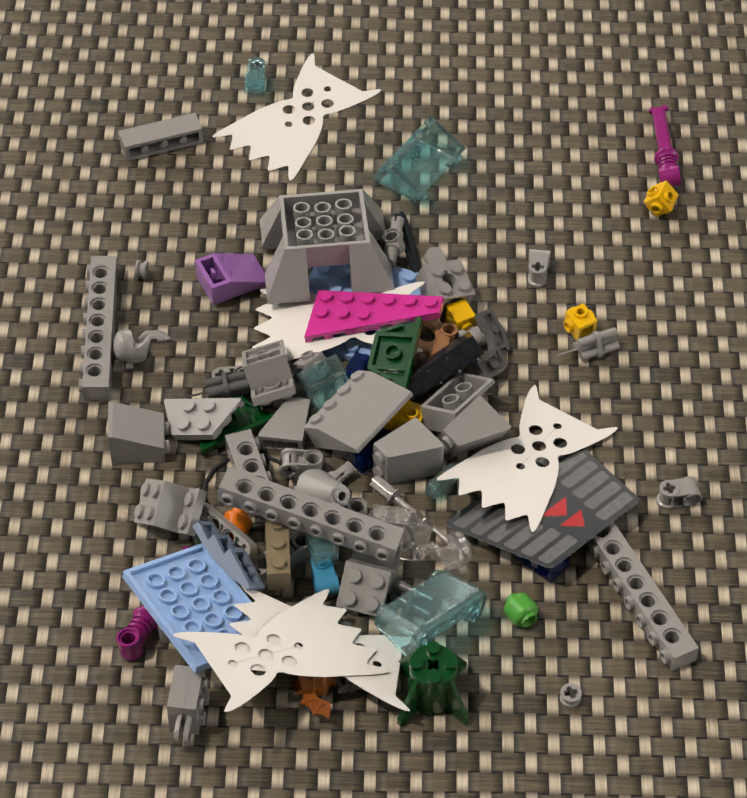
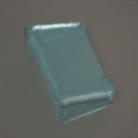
M430 115L421 127L383 164L372 178L379 184L415 202L418 199L422 202L428 196L429 192L427 190L452 163L456 166L463 158L461 153L466 148Z
M436 570L427 580L388 605L383 604L376 612L377 616L374 625L406 656L421 646L426 645L433 638L462 619L465 622L470 620L472 623L479 619L482 615L487 595L479 587L446 570Z

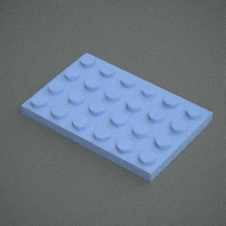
M202 543L123 571L122 578L195 674L212 667L194 642L174 637L173 634L179 632H216L242 635L229 624L250 620L234 604L250 603L251 600L235 580L216 563Z

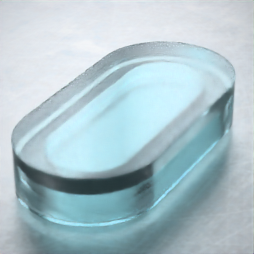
M454 463L447 465L428 483L425 495L431 499H436L457 480V478L436 480L441 474L456 466Z

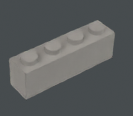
M196 113L118 131L120 147L126 161L203 143L202 127Z

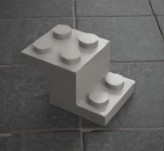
M283 339L241 352L243 370L251 390V399L254 406H266L274 400L289 399L293 394H296L295 380L286 355Z
M146 478L140 490V502L135 508L134 522L173 533L195 536L196 532L192 526L197 521H200L207 491L184 487L164 480Z
M403 545L399 546L393 564L353 550L352 558L346 560L336 606L381 618L387 594L393 591Z

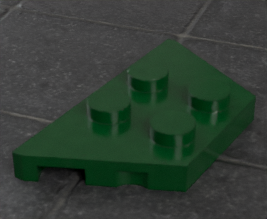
M417 317L415 322L406 325L399 323L391 328L376 331L367 370L408 390L423 325L422 317Z
M240 395L231 397L242 398L244 406L241 409L236 408L231 414L232 420L222 429V432L215 440H200L201 455L203 456L225 446V435L251 429L253 433L262 429L275 413L268 414L262 411L261 406H254L253 403Z

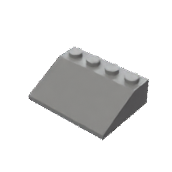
M358 370L351 375V378L344 385L337 389V393L327 400L316 414L310 417L309 422L303 428L317 448L359 453L413 394L411 391L374 372Z

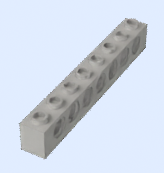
M91 256V265H87V277H90V279L86 281V293L89 294L84 299L87 313L83 314V323L86 325V329H82V341L85 342V345L81 346V358H84V362H80V375H83V379H79V392H83L84 401H110L118 280L117 257Z
M229 466L218 489L217 501L226 506L244 510L246 513L258 515L271 522L286 525L291 529L300 530L313 537L331 541L336 545L345 546L358 553H364L392 564L405 530Z
M612 522L586 542L591 555L598 559L603 573L612 580L614 590L621 594L626 608L633 612L638 626L645 630L650 644L659 651L661 661L667 664L671 671L696 661L699 647L616 524Z

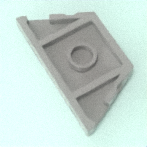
M242 398L164 399L171 435L175 440H215L222 432V429L232 420L231 414L237 407L241 409L244 406Z

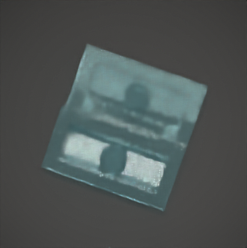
M337 354L298 374L316 412L323 407L327 400L337 393L339 387L349 380L346 376L347 371Z

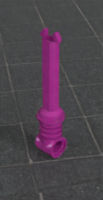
M664 104L661 107L654 108L652 106L649 109V114L653 116L658 151L654 155V161L658 165L660 183L667 180L672 187L681 186L678 165L679 154L677 150L672 148L666 112L669 109Z
M184 546V547L182 548V550L187 549V548H190V547H189V546ZM144 606L135 608L133 618L127 628L117 633L116 641L120 655L125 660L138 659L143 653V645L153 629L158 628L156 621Z

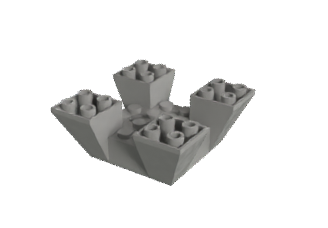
M363 189L278 196L260 219L262 249L277 248L265 272L267 304L310 301L308 267L349 264L352 292L383 293L395 289L391 263L377 243V240H382V234L386 231L383 210Z

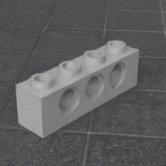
M251 429L225 435L226 451L232 468L272 482L270 471H265L264 468L266 467L264 454H259L258 451L260 450L258 437H253ZM249 514L250 518L258 516L255 514Z

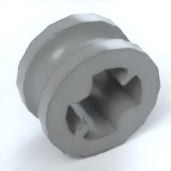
M137 260L134 276L137 279L142 277L146 280L149 272V262L144 261L142 263L141 260Z
M573 683L563 685L560 691L561 704L568 708L578 706L582 696L580 687ZM567 693L575 695V698L571 699L570 696H567Z

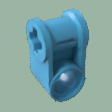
M326 552L314 553L311 557V576L315 594L326 589L329 590L328 596L339 594V581L330 555Z

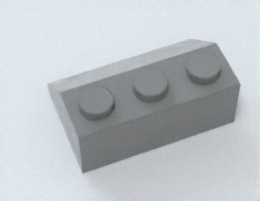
M462 372L453 377L420 406L425 427L429 430L442 432L479 395L482 397L495 383L494 379Z

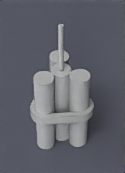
M614 327L601 332L594 331L588 336L573 342V350L557 354V356L577 350L581 361L593 357H603V354L620 349L616 337L618 335L617 329Z

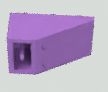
M213 253L195 260L196 277L213 305L266 286L265 272L254 254Z

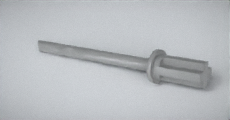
M379 475L372 478V482L369 485L386 498L388 504H392L395 501L427 529L437 534L439 539L450 548L458 550V546L453 540L437 530L431 522L399 497L401 493L399 489L393 488Z

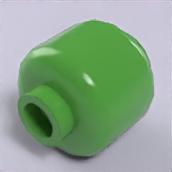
M523 592L513 593L507 597L504 614L513 625L526 628L537 620L538 606L528 594Z

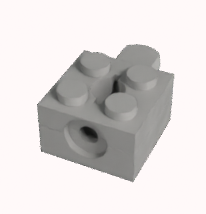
M430 247L423 257L425 264L421 267L415 278L416 282H425L419 287L421 294L424 296H443L444 305L442 312L446 311V305L462 299H466L468 304H470L475 296V291L461 259L447 261L441 248Z
M175 665L167 702L169 730L174 732V743H180L182 733H184L183 743L188 745L190 744L191 734L199 735L200 726L205 725L206 711H204V705L209 704L210 690H208L209 678L205 677L204 671L195 674L190 666Z

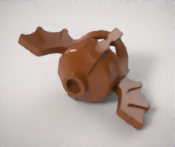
M296 675L298 679L295 681V689L297 690H295L294 696H303L300 705L308 707L313 717L319 715L330 719V702L322 700L317 696H325L332 685L336 686L337 677Z

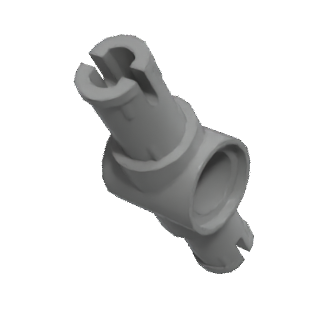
M395 216L392 217L390 229L382 234V240L385 244L384 252L392 264V268L396 267L397 256L406 249L402 231L404 219L401 216H397V219Z

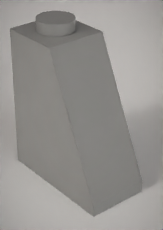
M291 397L285 400L259 432L260 450L281 452L286 448L304 450L307 433L303 427L310 419V399Z

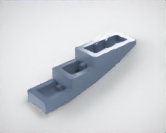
M197 521L192 526L216 563L232 579L246 590H263L265 588L247 551L236 548L229 535H220L213 521Z

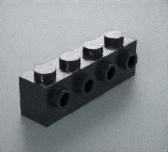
M469 331L413 367L408 390L413 394L409 399L410 401L422 399L426 395V391L431 388L436 389L444 384L446 378L457 376L463 371V367L468 364L473 365L481 359V355L484 352Z

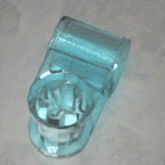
M253 57L248 61L244 80V92L264 94L266 78L264 59Z
M306 533V544L315 567L338 560L337 548L333 542L313 537Z

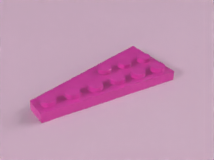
M318 290L304 336L305 342H312L313 338L323 336L325 339L333 338L334 334L340 333L351 335L378 330L383 325L392 324L393 327L400 322L411 320L415 322L417 317H422L423 321L438 319L441 317L444 298L443 296Z

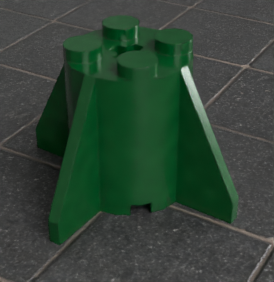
M430 641L398 661L400 662L399 671L408 678V695L404 704L410 710L405 711L401 709L397 718L399 726H402L417 711L423 715H429V713L441 715L448 711L465 726L469 723V716L456 687L457 675L467 666L465 660L438 642Z

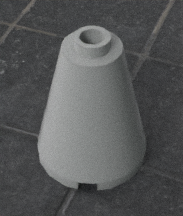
M321 469L306 470L298 477L297 485H294V490L341 507H344L350 499L349 489Z

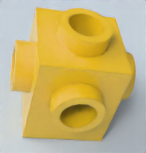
M666 180L651 186L643 203L656 217L670 213L679 194Z
M583 303L565 311L563 324L565 330L571 333L577 341V339L586 337L596 331L598 320L595 318L593 311L589 310Z

